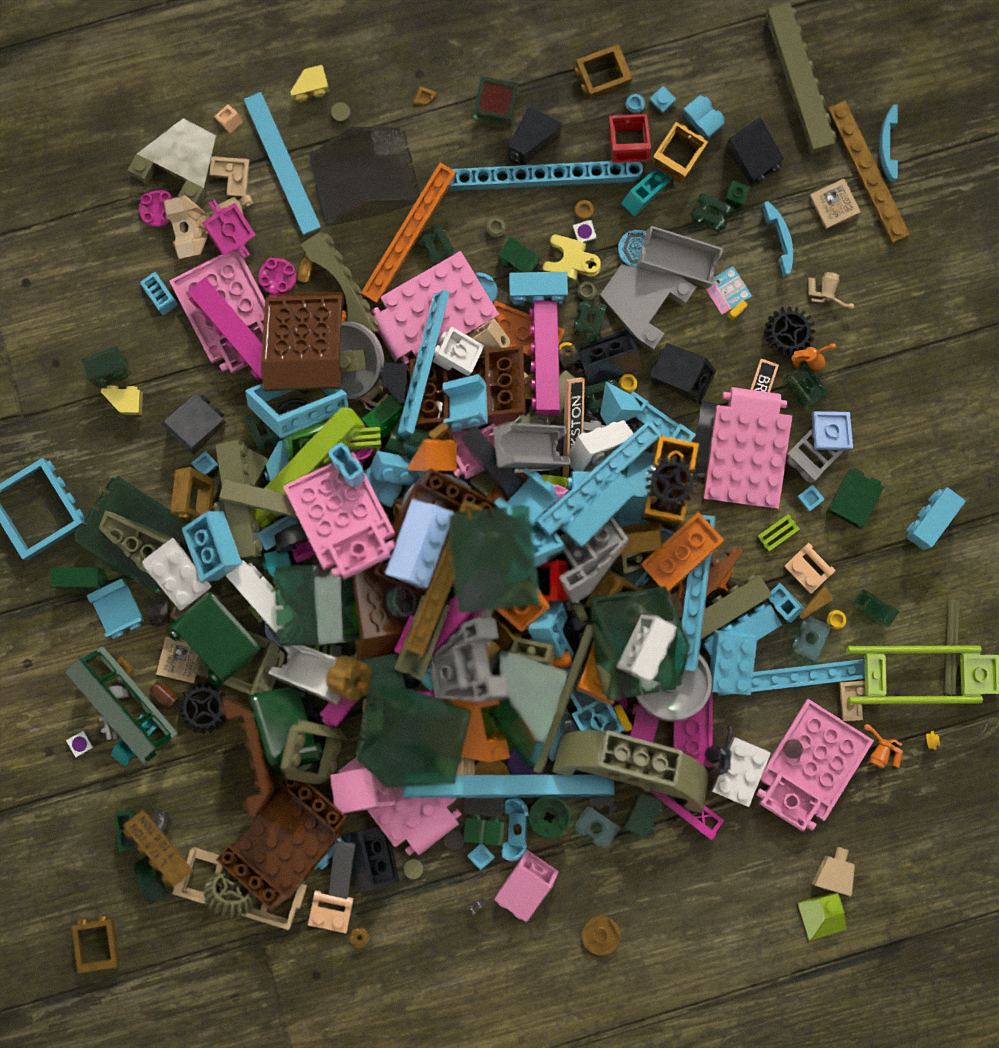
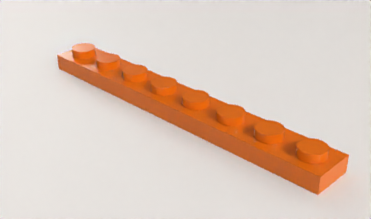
M439 163L361 292L363 295L379 303L380 297L384 295L457 172Z

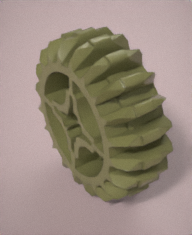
M223 869L220 873L215 872L213 877L210 876L205 885L204 898L206 905H209L210 910H215V915L221 913L223 918L226 915L230 919H232L233 915H236L238 918L241 914L246 915L248 911L253 909L257 897L230 872H225Z

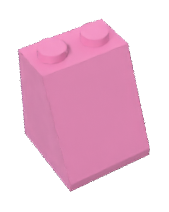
M390 766L368 767L331 775V788L334 796L333 805L344 814L396 805Z
M526 850L494 900L501 907L513 912L517 918L527 922L551 889L559 871Z

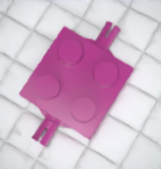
M215 199L208 204L214 214L202 224L222 255L224 256L230 251L238 249L243 259L248 257L250 254L244 245L256 234L236 203L227 208L220 209Z

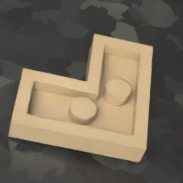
M211 156L210 177L228 178L227 196L242 198L247 195L250 161L249 159Z
M865 681L839 683L842 721L863 720L862 704L849 705L847 699L848 697H867L865 695Z

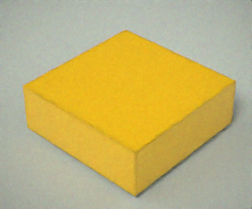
M742 300L728 313V318L731 321L734 320L746 309L748 304Z
M620 704L615 706L614 709L625 732L631 730L632 727Z

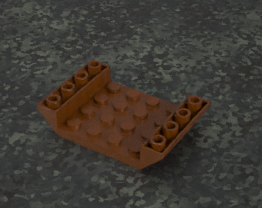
M343 291L269 294L266 297L261 356L264 391L341 388L340 347L342 308H345V294Z
M430 468L416 481L392 525L395 536L385 540L384 543L393 541L394 545L396 544L411 500L436 505L454 513L453 521H456L464 500L482 507L483 509L475 526L476 529L479 528L483 519L489 521L497 505L485 496ZM394 549L389 551L390 555H392ZM391 557L375 564V574L421 597L422 595L426 596L432 581L431 578L428 587L420 588L385 574Z
M375 565L352 575L361 638L354 640L357 659L398 654L395 649L408 621L397 620L387 613L384 606V595L387 593L389 586L394 583L375 574Z
M224 699V704L221 705L223 716H227V719L244 718V720H241L243 732H247L248 739L245 740L248 751L252 752L253 759H250L252 771L256 770L257 774L255 779L256 789L261 791L260 794L246 797V802H244L246 814L254 817L264 811L277 790L273 770L265 752L254 710L237 700Z
M285 776L279 782L282 789L234 847L227 845L216 859L270 910L282 904L295 893L340 838L348 818L311 784L287 779Z

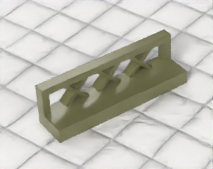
M424 595L421 597L394 668L420 680L424 677L450 608L449 605L444 603L423 656L407 650L404 647L424 601ZM418 664H420L418 672H415Z

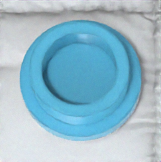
M633 94L627 98L626 108L629 112L639 113L643 110L645 102L640 95Z

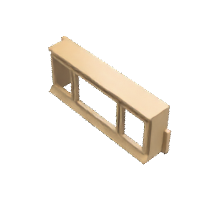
M196 847L190 850L187 863L191 868H193L195 858L217 864L215 871L217 873H220L223 869V866L216 861L219 856L218 854ZM190 874L175 886L173 894L206 904L204 892L187 887ZM304 881L297 889L289 918L266 912L268 907L263 903L261 910L253 908L246 915H241L289 930L292 926L296 909L301 906L307 885H305Z

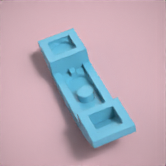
M893 105L888 112L879 137L880 161L890 183H895L898 179V160H890V128L894 129L898 123L897 105Z
M767 201L764 202L762 210L767 225L775 223L784 255L778 261L783 277L786 278L791 272L793 263L792 240L784 219L777 209Z
M634 391L630 394L635 397L643 413L635 416L637 420L643 424L650 421L662 433L663 437L688 442L692 441L696 435L695 433L654 408L647 400Z

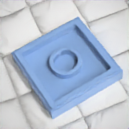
M814 411L811 413L814 450L851 451L853 449L850 412Z

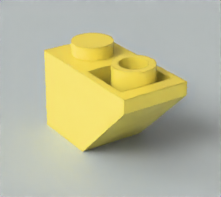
M320 65L303 70L291 90L293 101L302 102L307 100L308 97H322L329 92L323 66Z
M107 386V389L101 388V393L122 415H142L143 393L138 390V387L126 386V389H118V386Z

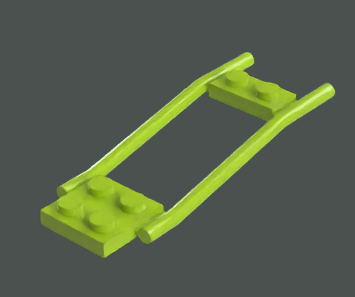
M980 645L847 646L846 648L847 654H866L864 658L865 695L867 697H848L847 702L849 705L976 704L983 702L981 694H999V655H980ZM962 653L960 655L961 694L963 696H885L886 656L884 654Z

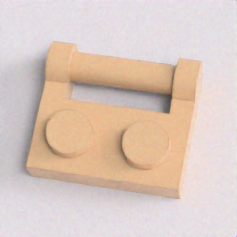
M810 543L806 544L783 566L809 594L813 593L836 571L832 566L829 567L812 549L813 546ZM805 554L824 571L821 576L803 558Z
M315 890L308 925L347 933L354 898L348 897L346 899L331 896ZM319 901L345 906V912L319 907Z

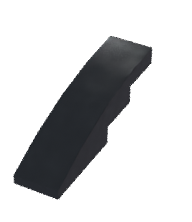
M475 425L460 438L478 464L486 470L491 479L499 485L507 497L511 498L522 487V481L512 468L498 467L496 448Z

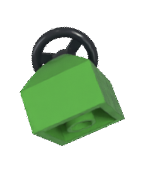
M300 398L288 399L279 406L277 414L281 416L288 413L284 409L290 404H300L303 407L308 405V403ZM323 421L283 437V443L289 460H292L324 426Z

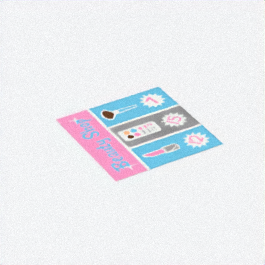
M733 266L717 275L711 287L705 288L721 314L737 306L742 300L745 301L752 296Z

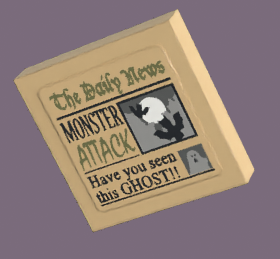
M845 179L810 194V198L826 229L861 212Z
M166 637L156 674L195 683L197 674L192 673L193 663L196 662L198 656L185 641H174Z

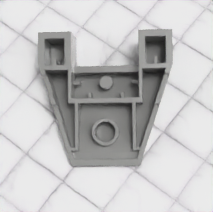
M621 264L600 296L619 318L625 329L629 331L635 342L652 353L665 333L651 325L650 321L667 297L684 307L694 293L696 286L681 276Z
M612 516L583 546H577L558 528L555 532L564 544V550L548 556L547 561L563 554L573 570L560 576V580L565 593L572 603H575L591 594L629 540Z
M476 618L464 623L460 627L461 630L457 634H453L450 637V641L430 658L429 662L436 698L498 701L509 696L506 677H491L485 643L498 638L494 618Z

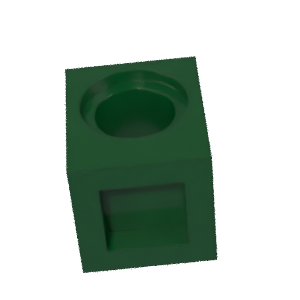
M732 180L724 204L742 210L750 186Z

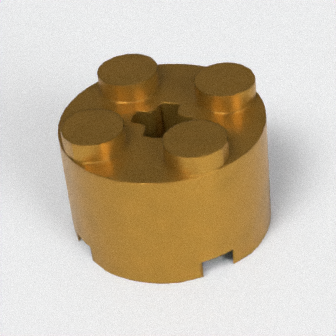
M340 656L335 659V665L333 668H329L326 676L328 689L332 693L351 701L367 695L370 691L371 666L348 656Z

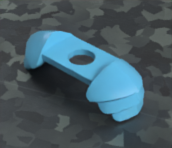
M520 798L508 799L504 804V813L509 815L508 842L502 845V857L508 861L521 859L527 849L528 809ZM516 824H520L522 827L520 835L514 833L513 829Z

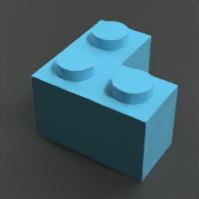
M547 602L549 608L529 625L528 632L533 641L553 645L556 658H562L567 647L562 628L568 616L562 602Z

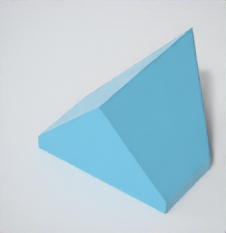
M608 382L605 383L600 415L606 426L612 422L617 423L623 420L626 422L643 413L634 396Z

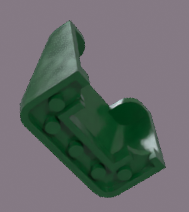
M211 593L205 594L166 629L172 640L185 641L210 669L208 671L209 681L218 687L260 651L257 642Z
M296 687L257 692L250 695L269 764L276 775L283 773L281 764L290 728L293 725H298L299 720L308 722L303 705V700H306L305 692ZM304 733L305 742L301 747L299 754L300 763L296 768L321 760L319 753H322V748L319 741L315 742L312 733Z

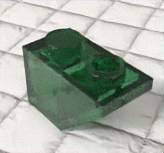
M147 856L133 863L132 866L140 892L148 903L152 904L167 896V892L158 870H155L150 865L149 861L151 859Z

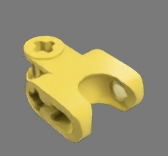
M559 235L551 236V246L559 249L564 256L562 260L556 263L545 262L541 269L542 272H567L568 281H576L578 274L594 277L599 273L600 259L594 254L584 252L586 248L585 243ZM590 263H594L592 269L588 268V265H590Z

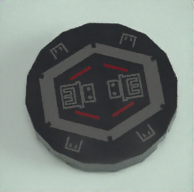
M394 583L389 586L387 593L384 595V606L390 616L397 620H408L410 615L415 616L421 596Z

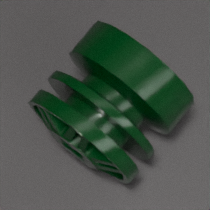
M553 796L544 797L536 801L528 814V823L531 830L537 836L545 839L555 838L563 834L571 820L567 804ZM546 813L553 815L554 819L551 820V823L544 821L543 817L546 816Z

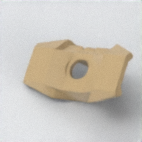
M186 195L165 200L166 216L172 222L175 233L173 244L178 259L201 255L209 235L202 223L210 218L209 215ZM184 222L189 226L188 232H186Z

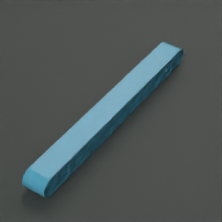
M612 161L452 169L457 174L447 191L634 182L640 179L643 166L640 162L612 163ZM634 167L639 173L632 174L629 172V169ZM613 168L618 169L620 174L613 175L610 170ZM597 169L601 172V175L594 176L591 171ZM579 170L582 176L575 177L572 173ZM560 171L564 176L556 178L554 173ZM542 172L545 177L538 179L535 177V174ZM523 173L526 178L519 180L516 178V175ZM504 174L507 176V179L500 181L497 176ZM481 175H486L488 180L481 182L478 178ZM462 176H467L470 180L467 183H462L459 179Z
M430 775L403 777L404 798L615 796L614 780L599 775H572V777L564 775Z

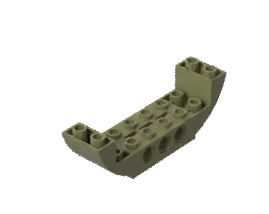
M608 730L575 731L560 737L552 772L572 777L575 769L683 798L685 799L684 809L703 813L709 774L703 765L684 754L683 751Z

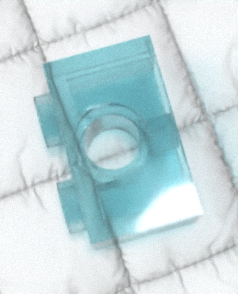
M808 617L806 620L803 619L799 630H801L799 638L795 637L791 646L794 648L792 653L816 662L831 626L812 617ZM808 633H811L815 638L812 644L806 641Z
M586 805L574 823L577 826V832L583 836L589 834L593 837L592 842L599 847L603 845L608 847L620 829L619 826L588 805ZM594 822L601 824V830L598 833L591 831V825Z

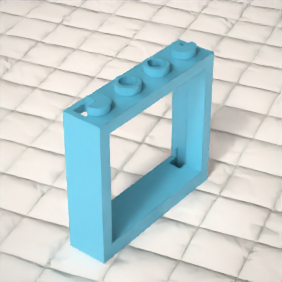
M263 384L245 390L248 407L280 438L333 417L341 407L349 408L347 394L341 388L322 389L328 395L327 397L279 416L265 402L294 390L264 391Z
M44 458L0 483V493L42 468L74 521L28 549L0 503V523L21 558L26 561L86 525L83 520L85 519L83 512L80 509L77 510L73 504L76 502L70 492L66 493L63 488L66 486L60 476L57 477L55 475V466L50 460L47 461Z

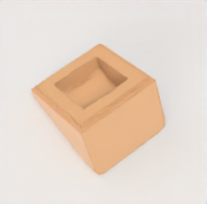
M229 105L225 106L214 116L229 133H232L243 123L240 115Z

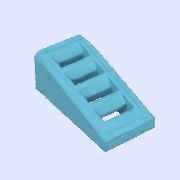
M156 272L140 282L162 315L178 306V303ZM157 280V283L155 285L148 288L149 285H151L153 282ZM163 294H166L165 296H163L162 298H160L158 301L156 300V299H158L159 297H161Z

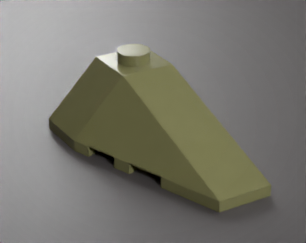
M107 510L99 526V529L114 544H117L124 551V554L136 563L140 570L148 574L150 573L145 569L142 561L172 539V537Z

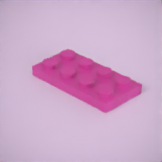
M712 691L707 702L698 713L685 720L673 721V749L683 751L684 754L692 757L704 767H712V763L705 758V750L712 746L713 742Z

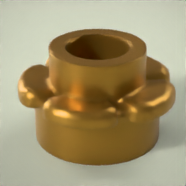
M356 928L351 932L350 942L352 945L361 948L364 947V944L368 943L369 936L365 929Z

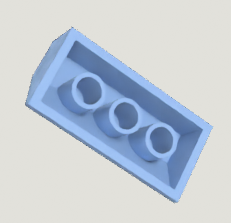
M411 500L395 544L396 548L393 550L385 574L420 588L428 587L454 513L436 505Z

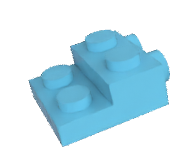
M536 523L527 532L523 528L511 532V547L515 552H519L520 555L518 557L522 566L527 565L529 569L546 563L548 556L564 550V544L556 532L548 537Z

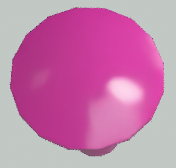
M154 190L141 196L139 213L145 223L160 227L170 222L167 219L164 206L165 200L173 199L169 192Z
M269 258L261 267L258 278L260 285L265 291L270 294H282L288 292L294 286L296 272L294 266L285 259Z

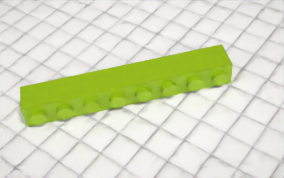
M341 407L264 489L287 494L283 486L332 463L329 450L339 443L347 447L348 443L353 438H356L361 433L360 430L365 426L352 408ZM257 509L255 518L259 523V530H264L272 525L273 520L281 516V514Z

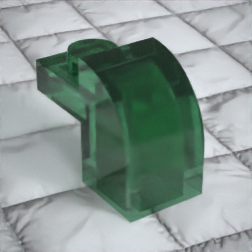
M863 589L852 603L860 613L871 621L888 628L899 614L895 607L883 603L876 595Z

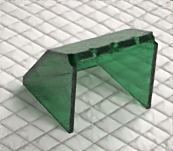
M117 476L116 479L112 477L106 486V489L110 491L109 495L105 492L101 493L95 502L99 510L91 508L84 519L88 526L80 524L74 533V536H76L74 540L107 564L158 594L162 588L154 578L140 570L136 563L130 557H127L124 551L99 529L104 513L107 510L164 533L180 541L179 545L185 553L189 548L182 528L188 525L189 522L179 520L177 516L170 513V509L121 477Z
M512 506V515H508L507 507L491 509L492 517H488L487 509L471 511L472 519H468V511L450 515L449 540L459 613L540 604L529 506Z
M320 562L275 567L276 572H273L274 586L282 585V589L274 590L275 605H283V609H276L277 625L285 626V629H277L280 646L320 645L361 639L352 576L346 579L343 578L342 574L334 577L331 570L337 568L338 565L336 564L324 570Z
M666 586L591 598L590 608L595 664L602 694H605L608 701L622 699V691L625 698L640 696V688H642L643 694L646 695L660 692L658 685L661 686L662 691L675 690L677 688L676 685L681 686L691 646ZM641 614L659 617L676 627L674 631L675 636L666 648V656L660 661L658 673L651 681L635 678L617 668Z
M505 651L499 652L491 677H506L509 696L500 699L499 704L492 705V713L526 766L534 768L546 742L568 672L510 651L507 654Z
M383 685L369 688L366 702H373V705L366 704L363 721L366 722H362L359 738L366 739L358 740L355 753L359 755L357 760L386 788L455 784L471 711L410 689Z

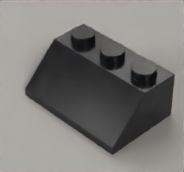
M628 330L575 347L576 355L588 386L643 368L639 349Z
M384 363L383 368H380L379 379L389 394L404 408L410 386L409 367L407 364Z
M379 826L344 834L345 842L356 844L352 869L356 892L373 890L400 882L392 843Z

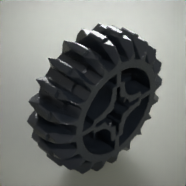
M788 306L787 312L781 307L780 313L775 310L773 312L774 317L769 316L768 320L770 322H766L764 325L768 328L764 330V334L769 335L765 338V341H771L768 347L772 348L775 346L774 353L781 350L780 356L782 357L787 352L788 358H791L794 352L805 350V347H811L809 341H814L815 339L811 335L816 330L810 329L814 326V322L808 323L811 317L807 316L805 318L803 316L805 314L804 310L798 313V307L792 311L791 306ZM788 318L795 319V320H797L800 324H799V325H795V324H793V323L791 322V320L788 319ZM782 319L783 330L775 333V325ZM788 328L794 331L791 336L785 333ZM804 330L803 341L797 345L796 335ZM778 339L787 340L791 346L784 345Z
M665 456V463L658 459L657 463L659 466L653 463L651 467L654 471H647V474L652 477L645 478V482L651 483L646 485L645 489H652L647 495L648 497L655 495L656 497L652 502L655 503L659 499L661 501L659 507H662L665 502L667 503V509L671 508V504L674 505L675 509H678V502L684 507L686 505L684 499L691 502L692 498L689 494L696 495V491L692 488H697L698 484L692 483V481L697 480L698 476H691L696 470L694 468L690 471L687 469L691 465L689 462L685 466L682 465L684 462L683 458L677 463L676 456L672 457V462H670L668 456ZM667 467L675 468L671 475H661L658 473ZM680 471L684 473L687 479V486L679 480ZM675 475L674 483L676 484V487L673 485L669 489V491H667L669 488V482L667 481V479L670 480ZM656 479L664 485L663 495L656 487ZM673 490L685 492L678 498H668Z
M203 681L202 687L199 682H196V689L188 686L190 693L187 691L182 692L186 699L179 698V701L184 702V705L177 706L178 709H183L184 711L178 713V716L186 717L181 722L184 724L189 721L186 728L190 729L194 725L193 732L195 733L198 732L199 728H201V734H205L206 728L209 733H212V726L219 730L218 722L221 724L226 723L221 719L223 716L221 705L224 704L222 697L227 693L222 692L219 694L221 687H216L214 690V684L212 683L207 688L206 681ZM203 691L211 693L203 701L194 697V695ZM215 698H217L219 703L218 714L212 709ZM190 701L196 707L193 718L189 713ZM198 703H201V704H206V703H207V704H208L207 707H208V711H209V712H207V711H202V712H201V711H200L201 708H200V705H199ZM203 715H208L214 719L207 724L197 722Z

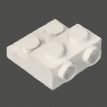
M451 326L447 333L443 331L438 340L441 342V345H436L433 362L448 371L453 367L469 377L484 345Z

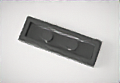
M336 841L329 895L348 898L356 844Z

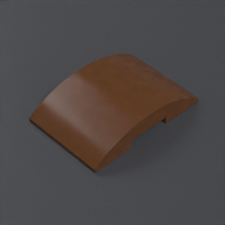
M523 345L485 350V354L479 356L470 376L479 374L485 381L487 389V424L477 427L478 429L486 428L493 423L495 425L502 424L525 414ZM410 359V382L416 359ZM432 359L415 428L434 430L443 423L444 419L450 418V399L443 390V383L468 376L453 367L448 371L434 363Z

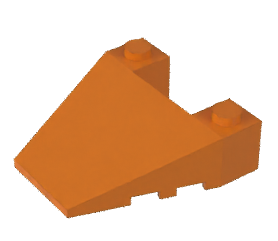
M446 699L419 713L426 750L486 762L510 758L507 740L503 732L485 736L480 710L482 707L499 704V700L471 701Z

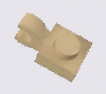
M248 194L239 201L234 196L218 206L222 209L236 203L244 215L242 209L254 203Z

